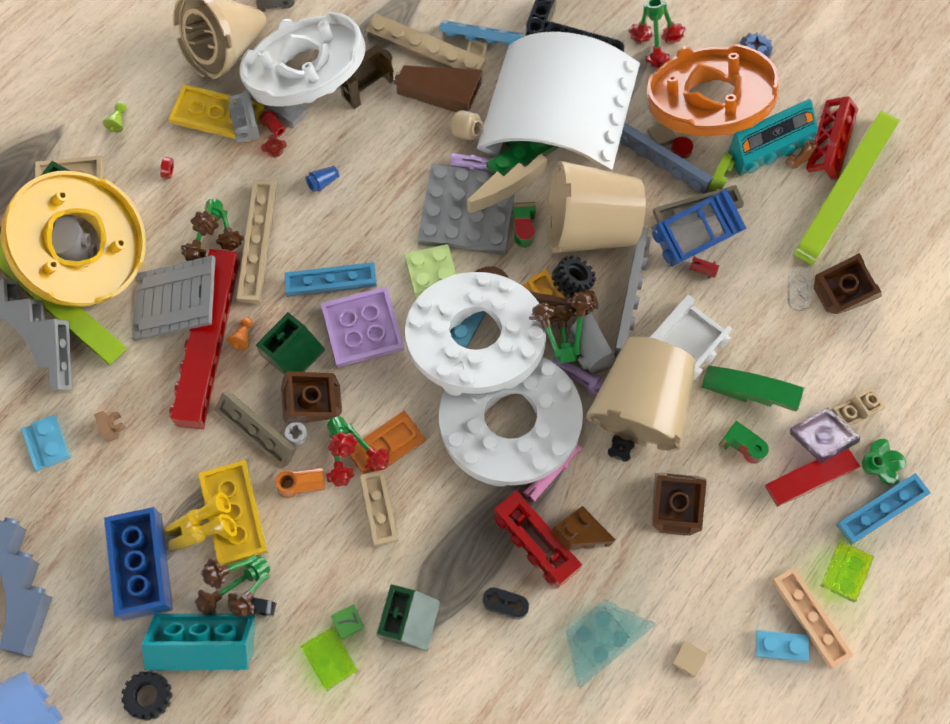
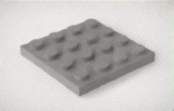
M431 164L418 234V244L430 246L448 244L449 248L505 255L514 195L490 207L470 214L467 211V199L487 182L493 174L487 170H469V168Z

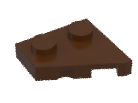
M584 506L557 524L551 531L567 550H576L580 547L585 549L594 548L599 544L609 547L615 541V538Z

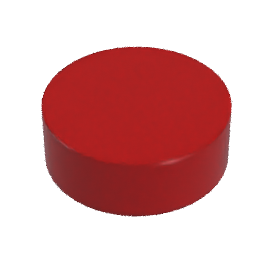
M680 136L674 139L671 151L685 159L692 154L694 145L689 138Z
M164 156L160 167V177L170 179L173 175L174 160Z

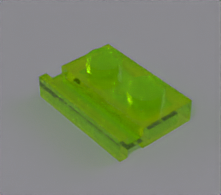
M840 540L836 545L820 586L855 603L858 600L874 556L856 547L844 544Z
M333 626L301 645L303 652L326 692L348 679L354 673L359 672Z

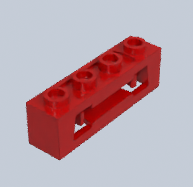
M517 490L494 509V521L502 530L505 528L511 534V541L517 548L522 546L528 553L526 555L527 559L534 567L539 566L544 572L542 576L551 586L555 584L559 589L581 570L583 564L551 533V528ZM525 517L529 521L528 525L554 554L549 562L546 559L547 555L522 528L521 524L525 522Z

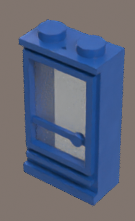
M727 189L651 227L653 230L652 236L660 244L663 250V258L671 267L747 229Z

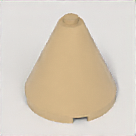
M177 0L173 11V26L178 25L180 37L176 38V41L189 66L203 78L209 76L211 79H216L226 75L262 32L266 26V16L259 9L229 0Z

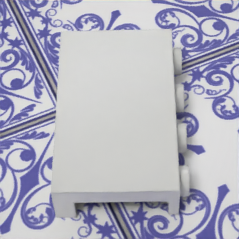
M687 295L650 338L669 343L689 353L696 361L693 376L695 381L703 372L701 367L705 363L710 364L717 356L715 351L719 346L724 348L730 341L731 337L729 334L732 328L730 326H727L726 329L722 328L694 307L695 299Z

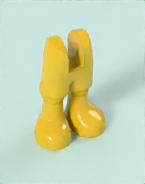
M223 493L215 494L205 506L200 509L190 510L186 515L164 528L166 535L182 533L181 536L168 542L169 550H181L195 544H200L207 536L218 534L223 538L235 536L237 534L236 524L231 517L225 515L231 511V504L227 496ZM216 516L211 521L201 525L205 519Z

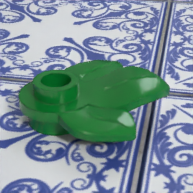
M879 439L870 445V452L864 455L861 464L867 474L877 475L884 483L895 485L899 483V477L896 472L903 469L907 461L900 452L890 450L888 440Z

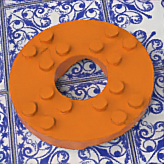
M733 44L729 48L711 47L693 51L689 47H683L677 52L676 57L664 63L654 74H651L647 83L648 107L654 118L669 129L694 136H728L751 128L770 114L779 97V75L773 62L761 52L739 44ZM712 80L728 82L735 87L733 93L725 97L724 104L712 101L699 91L689 93V91L701 82H711Z

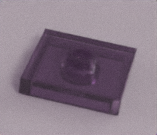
M828 407L790 428V434L821 464L860 442V436Z

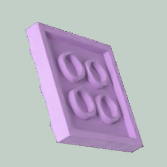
M387 286L321 303L337 368L405 350Z

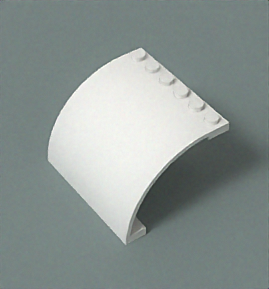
M536 33L512 42L507 49L477 149L495 158L499 155L503 142H540L573 151L590 159V163L605 171H611L640 63L612 45L595 38L574 33Z

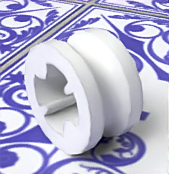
M290 423L285 429V436L293 445H301L307 440L308 434L302 423ZM299 429L302 435H298L299 438L294 439L291 432L295 433L294 430Z

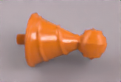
M250 317L242 318L240 323L242 327L227 338L228 343L236 350L249 348L247 330L253 326V321Z

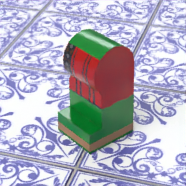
M535 202L513 203L514 240L518 246L523 248L529 247L533 243L535 229L531 224V219H535Z
M738 421L734 422L718 444L725 450L732 446L752 464L761 462L769 452L767 443Z

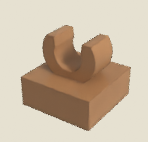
M104 411L94 414L101 435L108 442L118 439L115 432L124 430L125 425L122 422L114 425V421L121 418V415L118 412H113L108 416Z

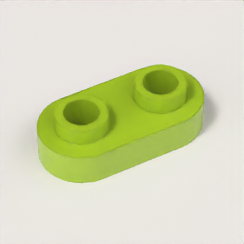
M724 153L708 190L716 191L724 188L728 179L724 176L726 172L731 173L735 161L732 160L733 155Z

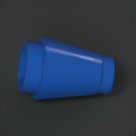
M335 166L309 172L305 180L312 192H320L339 178V172Z

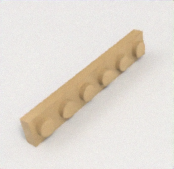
M377 13L374 14L366 29L368 35L446 68L482 70L486 63L482 57Z
M253 180L237 292L238 303L261 304L277 186L275 181Z

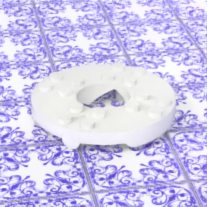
M330 11L327 16H315L292 22L290 19H283L278 24V30L264 38L253 50L245 52L240 63L241 80L246 90L249 91L250 96L257 102L265 105L292 106L312 103L325 94L333 93L337 87L355 73L365 55V41L354 20L338 12ZM312 49L319 50L314 66L311 62H307L302 65L303 71H298L285 65L287 61L292 60L300 52H309Z
M469 272L444 278L427 288L415 300L409 310L405 324L408 355L423 375L454 396H459L461 393L482 394L501 389H511L529 377L539 364L545 350L546 329L542 327L541 321L529 320L533 307L539 304V302L522 285L497 274ZM481 311L489 314L500 329L501 335L498 340L491 346L479 350L466 349L458 345L450 334L452 328L460 325L472 314Z
M544 357L541 358L539 364L529 377L511 389H501L482 394L461 393L459 396L451 395L444 390L439 406L440 432L450 457L468 475L484 483L499 487L531 483L550 475L560 468L576 448L583 422L582 403L575 385L559 366ZM522 394L534 409L537 419L535 426L529 433L519 438L507 439L497 436L489 430L485 423L484 415L487 409L505 396Z

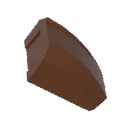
M860 253L815 276L814 290L826 312L833 314L843 313L882 297V292L866 268Z
M286 372L281 386L283 419L285 423L330 420L333 417L340 416L342 413L341 390L334 373Z
M655 473L652 526L660 533L691 536L702 531L707 479L693 475Z

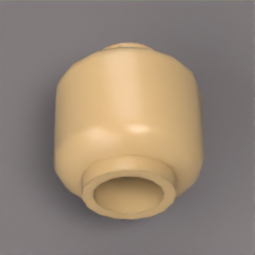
M469 111L457 112L450 123L453 135L468 141L476 139L483 130L480 116Z

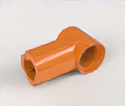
M323 468L298 472L285 470L277 475L275 481L279 493L285 498L294 497L296 494L325 490ZM286 480L294 482L293 486L288 489L281 487L282 483Z

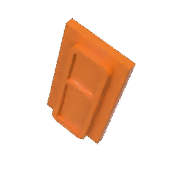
M404 410L364 437L363 440L375 450L384 447L390 451V461L386 466L387 468L425 442L426 438ZM358 442L355 446V452L349 454V456L362 474L371 473L370 469L365 468L366 460L369 456Z

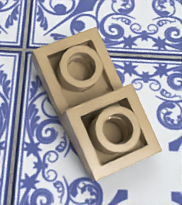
M870 388L855 395L851 400L832 408L829 413L841 431H844L883 410L885 405L874 389Z

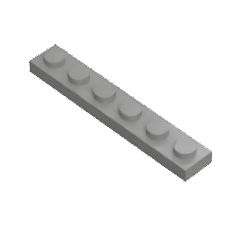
M643 227L640 239L635 245L614 357L618 356L626 339L630 338L628 337L629 330L633 331L636 317L632 316V312L637 310L640 297L636 296L637 289L641 290L644 277L640 276V271L645 270L647 263L644 251L649 250L651 237H647L649 228Z

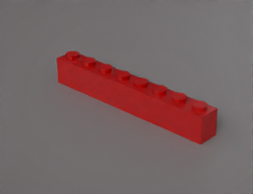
M209 249L208 256L213 255L215 257L212 324L189 329L190 336L184 344L185 358L180 362L179 366L180 380L175 384L174 395L176 397L174 404H171L169 409V417L178 427L204 429L240 266V260L235 251Z

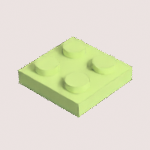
M448 244L405 254L415 297L420 296L436 282L456 275Z

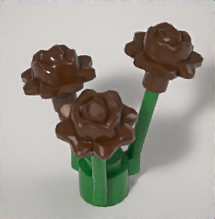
M209 199L205 204L203 214L198 211L195 217L191 219L192 229L197 231L198 234L192 244L186 243V245H181V254L184 255L186 261L207 257L206 250L201 248V238L207 233L209 235L214 234V230L219 227L217 221L220 218L223 220L225 229L223 234L218 235L219 239L216 240V243L221 246V249L234 251L242 245L241 241L244 240V237L239 234V231L233 232L229 227L227 211L223 210V203L220 200Z
M574 293L573 298L567 299V302L576 309V314L574 311H570L566 305L549 307L547 302L537 304L532 309L529 320L541 321L542 327L546 329L551 342L554 358L558 357V363L577 361L576 355H580L579 345L582 319L585 317L587 309L596 306V302L591 301V295L588 293ZM577 316L573 346L572 342H567V321H569L570 317ZM550 320L557 322L558 329H561L562 343L558 344L559 348L550 327L552 325Z
M256 555L229 566H220L217 560L208 559L201 575L205 584L210 585L212 588L215 587L217 590L212 594L203 590L198 591L199 597L195 600L198 610L203 615L211 613L213 616L216 615L217 602L222 599V596L248 579L251 582L256 581L250 590H246L243 595L239 592L235 594L230 593L227 602L229 603L230 612L234 613L235 616H252L255 607L251 604V600L254 597V592L269 578L270 566L263 557H256ZM246 566L243 570L244 575L218 591L221 585L225 583V575H228L232 570Z

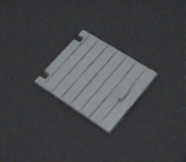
M213 255L137 273V280L142 281V284L136 286L133 327H138V331L132 333V340L137 341L212 324L215 257Z

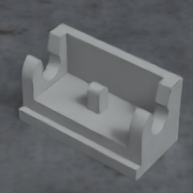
M249 91L230 96L228 98L229 102L239 101L228 105L236 142L241 143L259 139L260 134Z

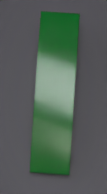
M710 365L707 367L701 386L702 388L743 402L751 400L769 407L774 404L795 412L799 409L804 387L782 380Z

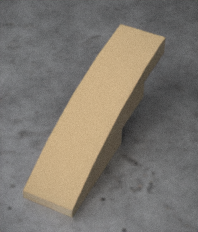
M539 154L526 168L518 163L505 176L497 171L467 199V211L471 214L514 195L546 171L547 158Z

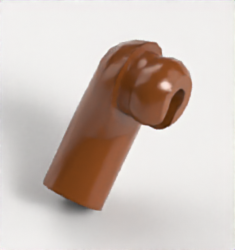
M807 141L798 156L794 154L788 156L786 164L790 165L791 168H798L810 158L816 148V144L812 141Z

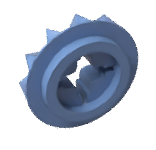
M756 32L755 34L748 33L746 37H742L739 45L755 49L754 43H757L759 47L757 51L768 58L770 57L773 47L771 46V40L766 39V34L761 36Z

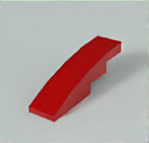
M847 446L795 469L764 486L778 507L809 494L815 489L857 470L861 466Z

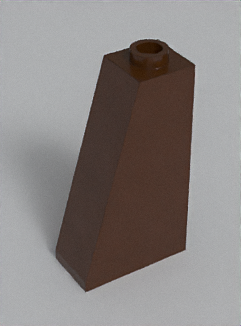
M403 65L400 73L397 72L394 84L399 95L455 113L470 111L482 84V70Z

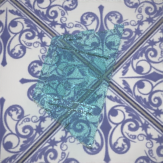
M606 599L566 631L578 686L580 688L655 627L656 624L651 620L648 621L635 615L632 611L622 609Z

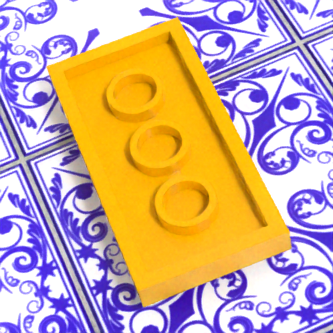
M183 84L169 116L170 124L236 139L228 105L239 101L229 102L228 98L232 95ZM252 100L258 126L259 117L265 107L264 104Z
M242 460L199 472L198 475L205 505L215 494H225L231 504V511L225 515L231 517L237 527V534L231 538H223L218 534L212 535L219 565H229L246 560L253 555L260 556L269 553L247 461ZM216 516L210 517L208 520L211 521Z

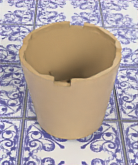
M565 161L557 162L559 169L554 168L547 203V217H551V228L547 229L548 244L551 252L564 253L635 246L642 233L647 207L642 180Z
M627 338L587 413V420L591 422L595 420V426L613 436L619 435L624 440H632L640 446L646 447L647 443L657 445L658 450H680L696 364L695 359L686 351L655 338Z

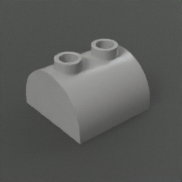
M62 216L56 219L52 234V245L58 257L69 261H82L95 256L98 251L97 245L92 244L90 234L84 232L73 216Z
M592 313L586 315L582 319L579 345L582 356L578 357V360L583 370L588 368L591 373H600L612 368L615 357ZM577 322L569 330L571 336L568 337V340L573 343V346Z

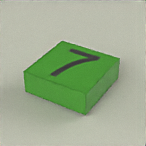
M354 604L331 616L342 640L365 629Z

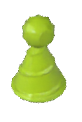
M117 102L114 107L115 112L102 121L104 127L110 132L123 131L121 113H124L127 107L124 103Z

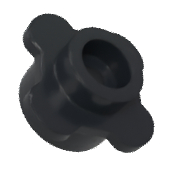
M616 435L612 438V446L608 449V455L611 458L614 457L617 460L628 462L631 458V449L634 448L635 444L632 440H624L619 435Z

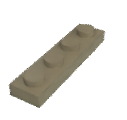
M733 185L653 209V215L656 222L659 223L727 189L737 209L743 207L744 201L737 186ZM710 204L701 208L705 212V218L715 215ZM696 210L668 225L672 228L700 220L701 218L698 217Z
M229 390L222 392L214 411L281 468L288 466L297 448Z

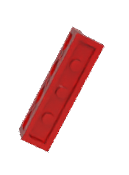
M850 96L826 100L818 132L814 139L816 148L806 166L808 172L825 170L830 179H838L840 177L858 113V108ZM839 106L832 114L830 113L831 107ZM834 121V125L826 131V126ZM829 138V143L820 148L821 143ZM821 156H825L823 163L815 164Z

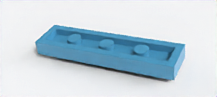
M446 20L440 23V31L445 32L446 36L457 37V34L465 35V39L477 40V37L485 38V42L496 44L497 41H503L506 46L524 37V33Z
M374 262L284 272L287 297L377 286Z
M914 473L837 523L836 526L852 545L928 496L931 492L918 475Z

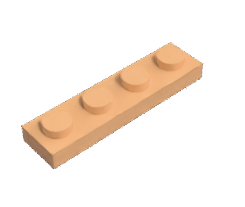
M795 567L772 580V583L805 633L809 635V639L830 670L854 656Z

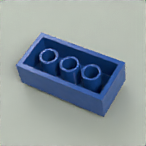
M151 507L104 517L114 616L125 621L173 610L162 514L156 508Z

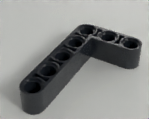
M535 0L526 22L525 36L543 32L574 33L603 41L624 52L625 46L620 40L551 22L556 7V0Z

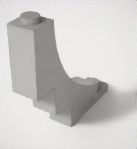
M0 279V317L11 324L23 337L34 356L37 367L49 369L48 381L50 390H72L69 321L59 319L44 320L43 301L34 299L20 300L19 281Z

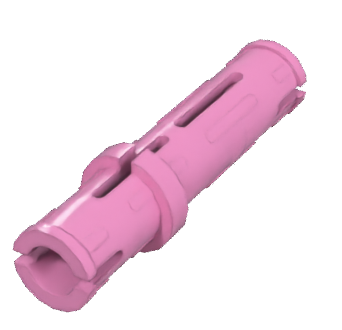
M577 443L571 456L560 468L550 475L532 482L523 491L524 495L527 498L530 496V500L535 502L559 473L569 467L568 463L582 450L580 445Z

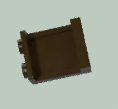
M377 43L365 51L364 58L358 69L348 80L340 85L342 97L354 109L361 105L359 93L382 77L390 84L394 82L391 53Z

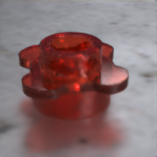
M270 135L267 142L261 145V150L267 152L270 157L276 158L282 155L287 144L286 141L277 139L276 135Z

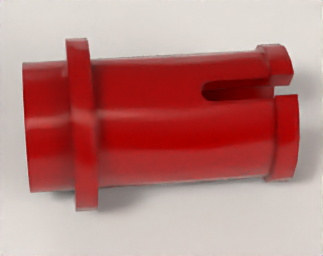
M269 110L261 113L259 117L260 123L263 126L266 125L275 137H280L286 128L275 118V113Z
M694 256L689 270L707 275L710 279L711 277H716L720 265H717L715 261L711 263Z

